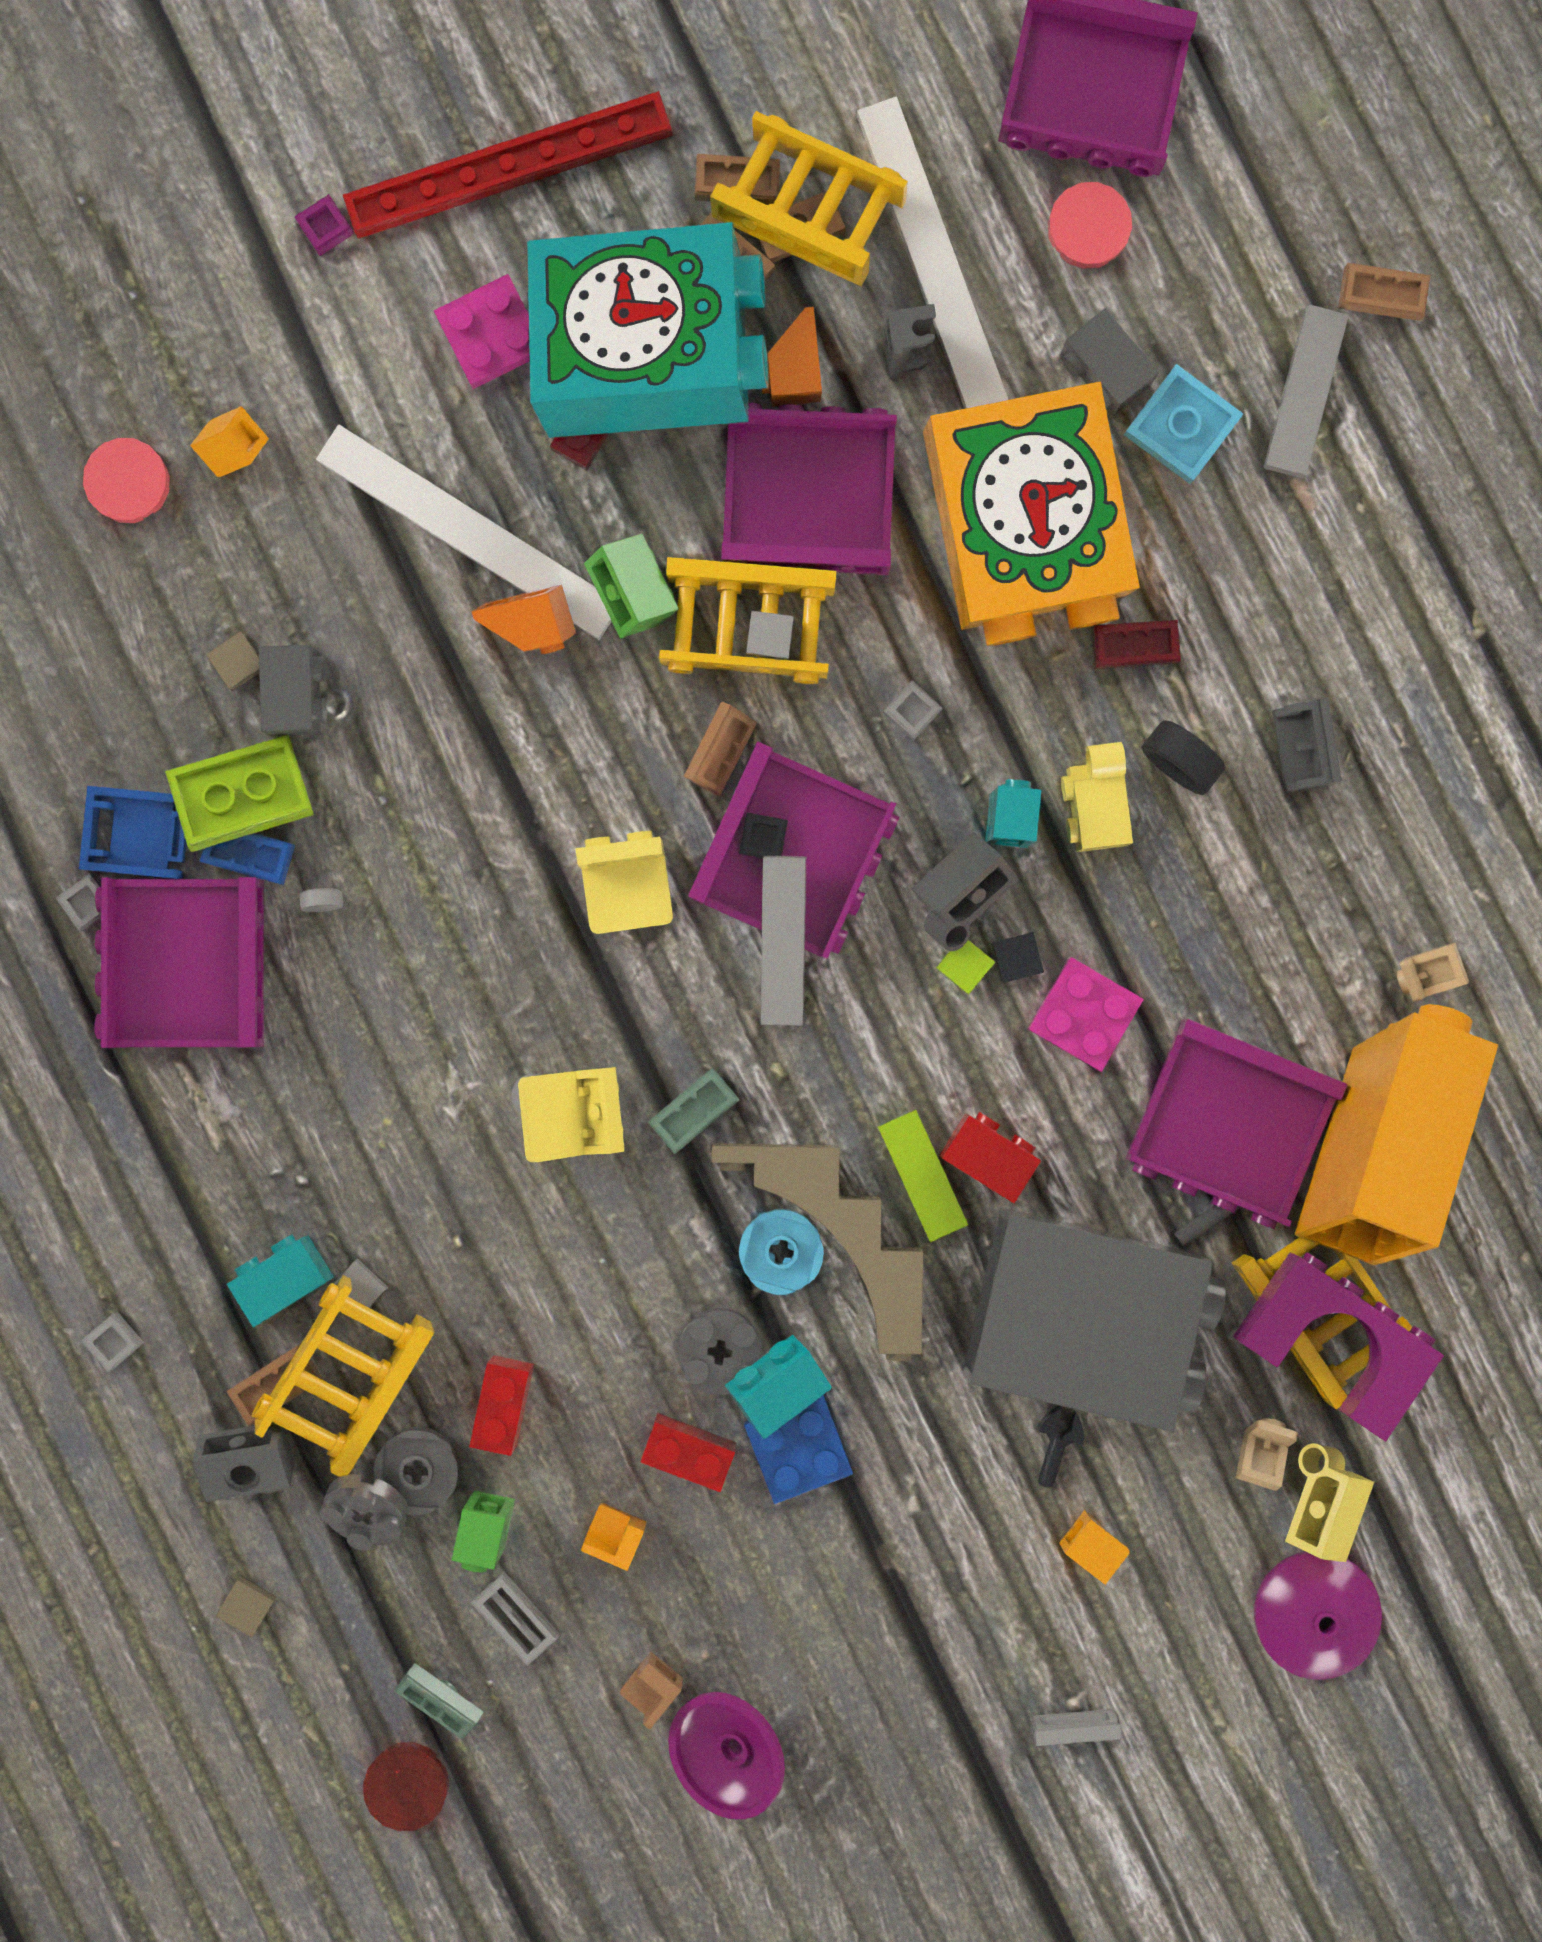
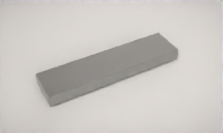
M1310 304L1305 308L1265 458L1264 469L1301 479L1307 476L1348 314Z
M805 856L763 857L761 1025L803 1026L807 859Z

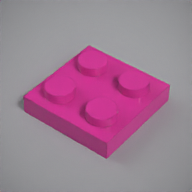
M509 274L433 310L472 389L530 362L529 314Z
M1069 957L1027 1030L1097 1071L1102 1072L1144 999L1076 959Z

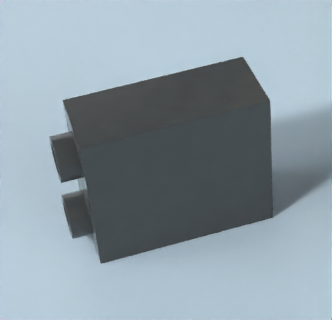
M1001 1207L963 1372L972 1385L1174 1432L1179 1410L1196 1413L1200 1406L1206 1383V1365L1203 1362L1191 1360L1198 1326L1214 1330L1219 1323L1225 1301L1224 1279L1211 1277L1213 1262L1195 1252Z

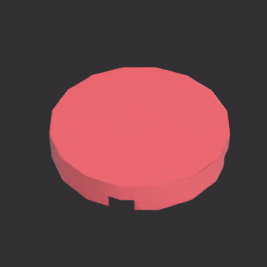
M1082 182L1066 189L1055 201L1048 220V238L1052 246L1060 253V257L1064 261L1082 269L1100 268L1118 257L1125 249L1132 230L1131 211L1124 197L1114 188L1099 182Z
M116 438L103 443L90 455L84 468L83 486L89 502L102 515L118 523H137L145 520V517L152 513L155 514L163 506L169 493L170 475L163 459L150 445L135 438Z

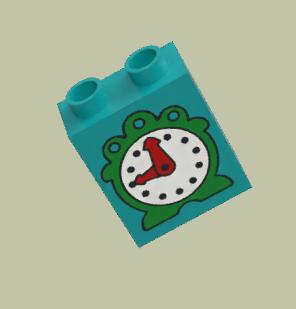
M732 222L527 241L530 403L549 438L749 422L748 390L768 388L769 376L764 335L746 336L745 309L765 308V279L761 254L741 256Z

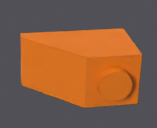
M805 307L767 353L769 382L768 388L762 389V394L770 393L771 407L821 402L822 385L814 307Z
M562 585L486 602L471 611L475 621L524 652L538 648L541 654L556 652L565 648L564 641L576 634Z

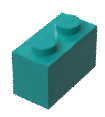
M1008 779L1005 780V784L998 785L989 796L985 842L990 845L1027 848L1037 841L1041 790L1031 789V782L1025 780Z
M293 1234L270 1247L274 1255L260 1263L256 1256L234 1270L238 1277L227 1283V1286L253 1328L334 1278L309 1235L296 1241Z
M794 1335L776 1343L766 1355L751 1366L741 1369L735 1375V1378L725 1385L747 1420L763 1439L767 1438L832 1389V1386L810 1352Z

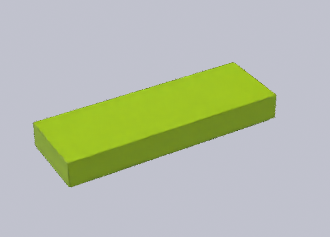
M914 1109L877 1126L929 1241H935L968 1226L917 1110Z

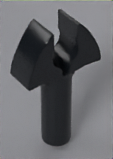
M1060 1406L1047 1413L1037 1426V1430L1040 1433L1047 1434L1049 1438L1048 1448L1038 1478V1483L1043 1487H1054L1065 1447L1073 1442L1080 1445L1084 1444L1082 1423L1075 1410L1070 1420V1427L1063 1431L1061 1435L1056 1428L1062 1411Z

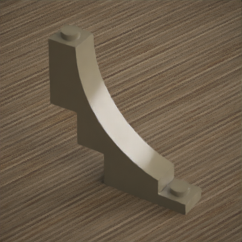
M713 1143L712 1163H721L720 1170L745 1171L746 1163H754L755 1187L774 1193L805 1210L826 1227L845 1248L858 1268L868 1290L875 1318L879 1354H886V1359L890 1361L912 1360V1354H922L923 1251L920 1247H881V1198L879 1196H839L840 1147L838 1145Z

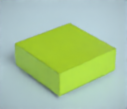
M968 940L960 949L949 951L936 966V969L969 995L994 965L995 961Z

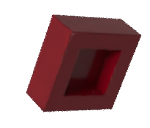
M608 434L555 437L550 444L551 451L587 471Z

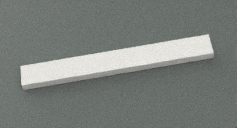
M897 96L857 110V118L875 166L891 168L908 181L906 203L903 208L891 203L889 205L926 305L934 304L936 318L933 319V324L964 409L1008 400Z
M338 424L316 458L324 467L523 593L562 585L573 624L594 638L600 640L611 623L608 612L595 586Z

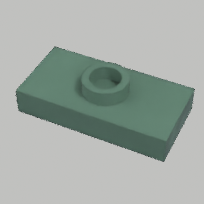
M711 1068L650 1119L648 1123L671 1151L676 1154L740 1099L715 1069Z
M416 1663L411 1666L395 1688L397 1694L459 1738L464 1739L484 1713L459 1695L457 1689L451 1683L445 1680H438Z

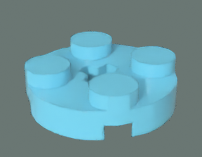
M774 1209L760 1213L748 1224L741 1237L739 1258L744 1272L756 1287L771 1294L787 1295L802 1289L815 1279L823 1262V1244L818 1229L806 1216L794 1210ZM780 1240L788 1241V1248L794 1251L792 1258L785 1257L782 1263H777L774 1261L775 1254L769 1252L771 1244L778 1245Z

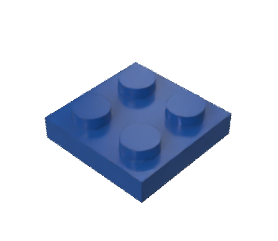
M824 1395L765 1439L761 1437L749 1421L744 1422L774 1504L853 1475V1470Z

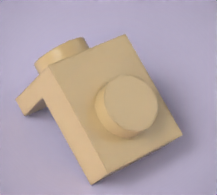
M1455 942L1406 957L1400 962L1401 970L1397 971V978L1404 994L1410 993L1413 1002L1469 983Z
M1264 1418L1254 1422L1244 1430L1235 1478L1274 1491L1280 1489L1284 1477L1288 1448L1297 1441L1298 1433L1287 1429L1283 1422L1275 1419Z

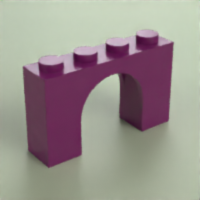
M1306 1252L1303 1258L1293 1253H1289L1233 1335V1338L1278 1368L1299 1335L1313 1320L1330 1313L1352 1315L1362 1325L1368 1337L1370 1348L1369 1360L1363 1374L1338 1410L1386 1442L1444 1355L1432 1347L1436 1340L1414 1325L1408 1331L1396 1323L1400 1315L1379 1301L1373 1307L1360 1297L1364 1290L1344 1277H1341L1339 1282H1336L1326 1275L1325 1272L1328 1266L1313 1255Z

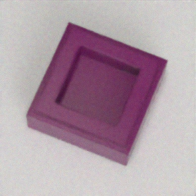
M329 194L294 216L319 256L354 234Z

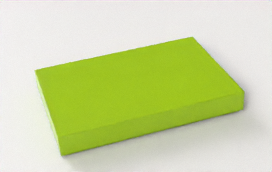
M289 735L165 771L190 852L314 815Z

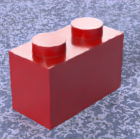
M978 1112L975 1118L965 1113L939 1156L1015 1204L1041 1162L1040 1159L1032 1155L1036 1147L1014 1134L1011 1141L998 1134L997 1130L1000 1124L981 1112Z
M495 1355L487 1362L469 1445L470 1448L508 1456L513 1454L518 1444L534 1368L533 1363Z
M657 1413L640 1463L721 1492L735 1455L736 1442Z

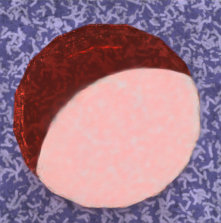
M415 1742L396 1743L377 1755L368 1767L363 1781L364 1801L370 1814L383 1826L396 1831H415L430 1824L441 1812L449 1792L448 1772L444 1764L442 1766L441 1761L436 1757L437 1754L429 1747Z

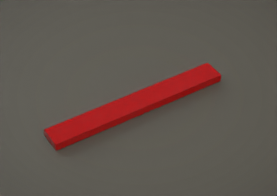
M657 91L343 194V198L357 238L360 239L673 136L672 128L660 92Z

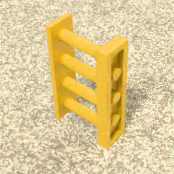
M755 111L752 117L753 140L759 142L736 186L729 188L717 182L710 195L712 217L724 223L732 222L734 228L862 287L869 273L870 253L865 251L864 246L887 202L903 208L906 203L908 181L891 168H879L794 129L778 116H766ZM774 150H777L796 159V162L774 203L766 205L753 199L751 193ZM813 167L833 176L834 179L812 220L804 223L791 217L788 211ZM849 185H852L872 194L850 238L841 240L828 234L826 228Z
M667 557V580L669 583H675V588L679 589L677 605L679 609L677 610L674 651L660 650L659 652L661 665H667L669 672L692 674L693 668L788 675L794 676L793 681L801 684H818L819 678L827 679L829 664L816 663L821 601H824L826 596H834L836 571ZM700 585L717 586V592L721 593L716 654L690 652L695 591L700 590ZM742 589L759 590L758 594L762 596L761 612L778 614L779 598L784 596V592L801 593L800 598L804 600L799 661L732 656L737 594H741Z
M1299 1237L1265 1261L1262 1258L1256 1261L1253 1257L1243 1254L1231 1264L1257 1301L1289 1253L1301 1257L1319 1244ZM1334 1250L1340 1261L1328 1268L1325 1274L1336 1282H1339L1341 1277L1346 1278L1351 1275L1357 1286L1364 1290V1296L1361 1299L1373 1307L1379 1301L1390 1308L1359 1260ZM1345 1313L1336 1314L1313 1331L1309 1328L1302 1331L1290 1349L1321 1397L1334 1409H1338L1347 1398L1346 1393L1342 1389L1348 1385L1346 1380L1364 1369L1369 1360V1344L1337 1366L1333 1363L1327 1366L1319 1355V1352L1324 1350L1323 1344L1357 1322L1356 1318ZM1403 1316L1399 1317L1396 1323L1408 1331L1412 1328Z
M345 1275L341 1277L337 1285L330 1283L319 1302V1306L323 1309L270 1395L264 1393L252 1412V1417L256 1418V1435L263 1438L273 1422L328 1450L327 1455L330 1456L331 1473L339 1477L350 1474L434 1335L431 1321L416 1314L411 1324L405 1322L401 1325L348 1297L352 1291L351 1279ZM338 1312L394 1340L393 1345L396 1346V1349L388 1361L385 1359L378 1361L326 1334ZM319 1349L371 1376V1382L374 1385L367 1397L361 1395L357 1398L305 1371L304 1368L315 1350ZM295 1385L350 1413L349 1418L352 1421L345 1433L338 1432L334 1434L281 1407L293 1386Z

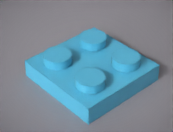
M1176 364L1128 427L1124 436L1191 485L1242 417L1243 413Z

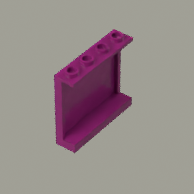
M1028 0L998 142L1006 143L1009 148L1017 151H1027L1030 148L1045 151L1055 159L1066 160L1073 157L1087 160L1090 165L1097 168L1116 166L1129 169L1131 174L1140 177L1160 176L1168 157L1166 149L1189 41L1195 29L1198 12L1142 0Z
M748 402L749 422L728 423L722 562L836 571V573L889 575L891 567L890 542L897 415H888V411L881 408H867L863 410V413H846L845 408L838 406L823 407L821 412L804 411V407L794 404L781 405L779 410L762 409V405Z
M757 741L688 897L762 931L763 859L739 855L746 813L786 819L788 824L782 856L807 857L805 950L827 960L830 952L839 954L848 934V931L841 929L848 913L856 916L866 893L858 890L864 876L867 875L873 878L883 855L875 852L881 838L885 837L890 840L900 818V816L893 814L897 803L891 801L889 804L773 752V748Z
M238 877V879L101 878V887H98L95 893L96 910L98 913H101V929H98L95 935V949L97 954L101 955V972H97L95 976V992L97 997H101V1014H97L95 1018V1035L97 1039H101V1048L264 1047V880L256 877Z
M1183 1019L1125 1159L1135 1163L1132 1171L1156 1180L1158 1173L1173 1178L1174 1181L1171 1187L1195 1197L1198 1189L1214 1195L1211 1204L1235 1213L1238 1206L1253 1212L1250 1220L1275 1230L1278 1222L1290 1227L1292 1221L1287 1219L1334 1102L1335 1100L1342 1099L1348 1084L1193 1020Z

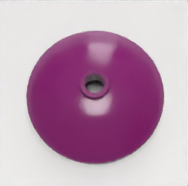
M1301 1552L1278 1563L1262 1581L1254 1604V1623L1262 1646L1279 1666L1299 1677L1325 1680L1339 1677L1352 1671L1369 1656L1380 1634L1382 1609L1378 1593L1372 1581L1349 1559L1346 1562L1324 1560L1308 1552ZM1324 1617H1331V1625L1327 1629H1319L1320 1620Z
M723 1692L700 1694L689 1700L679 1709L670 1726L668 1739L669 1754L674 1771L688 1794L708 1811L728 1819H748L765 1811L779 1795L785 1774V1763L781 1745L765 1717L741 1698Z

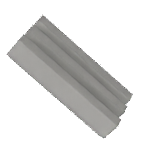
M505 1571L494 1582H491L484 1591L473 1598L471 1602L526 1666L559 1638L560 1633ZM501 1587L544 1634V1639L537 1634L499 1591ZM490 1597L535 1646L531 1651L486 1602Z
M1112 1709L1035 1715L1030 1717L1031 1733L1036 1746L1122 1739L1121 1725Z

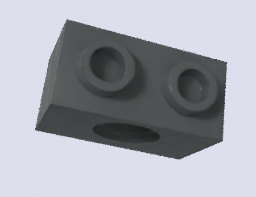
M272 1422L263 1438L255 1434V1425L199 1435L192 1464L205 1501L210 1502L290 1488L295 1459L285 1428Z

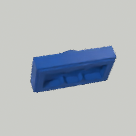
M253 833L204 848L200 862L284 885L295 845Z

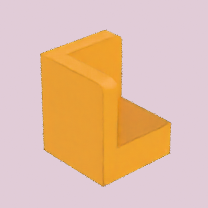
M240 406L211 419L190 446L217 477H222L250 465L269 438L245 409Z
M601 1503L589 1527L581 1551L628 1571L647 1522Z
M1086 1510L1083 1511L1059 1542L1067 1556L1105 1585L1130 1553L1127 1546L1106 1531L1100 1522Z

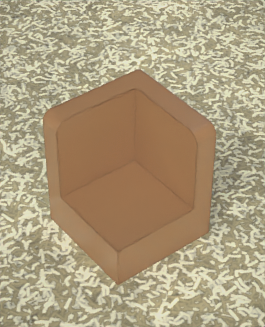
M650 1651L621 1687L620 1695L644 1714L643 1725L650 1730L682 1691L683 1677Z

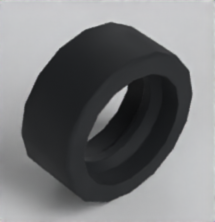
M1161 721L1141 746L1143 753L1159 770L1196 794H1206L1226 769L1224 762L1213 749L1196 735L1172 721Z

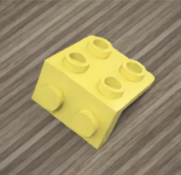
M640 831L627 834V841L611 843L610 837H597L586 839L585 847L575 848L577 864L582 869L589 926L592 932L603 934L671 923L673 911L664 846L661 837H652V831Z
M616 1067L522 1077L519 1080L518 1090L525 1156L529 1162H542L580 1155L625 1152Z

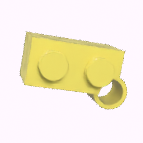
M1122 742L1087 746L1086 765L1069 767L1066 769L1067 776L1061 777L1064 802L1070 801L1072 818L1066 819L1069 843L1076 844V852L1128 846L1133 843L1125 782L1126 758Z
M1314 1443L1308 1444L1302 1448L1298 1458L1299 1468L1307 1476V1480L1285 1542L1320 1559L1346 1562L1374 1482L1356 1473L1345 1471V1459L1338 1449ZM1323 1454L1325 1458V1464L1323 1469L1320 1471L1319 1459Z

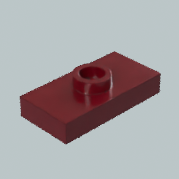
M1178 620L1105 624L1092 627L1095 669L1167 665L1181 662Z

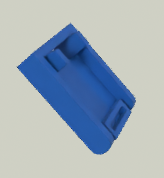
M87 786L79 869L94 872L183 879L184 871L169 869L170 862L185 863L187 844L178 813L175 811L176 806L172 794ZM100 809L114 811L110 852L96 849Z

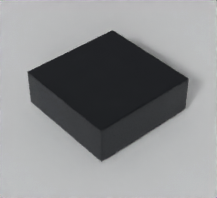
M747 812L739 855L763 859L764 856H782L788 820Z
M1034 932L991 943L1002 983L1044 973Z

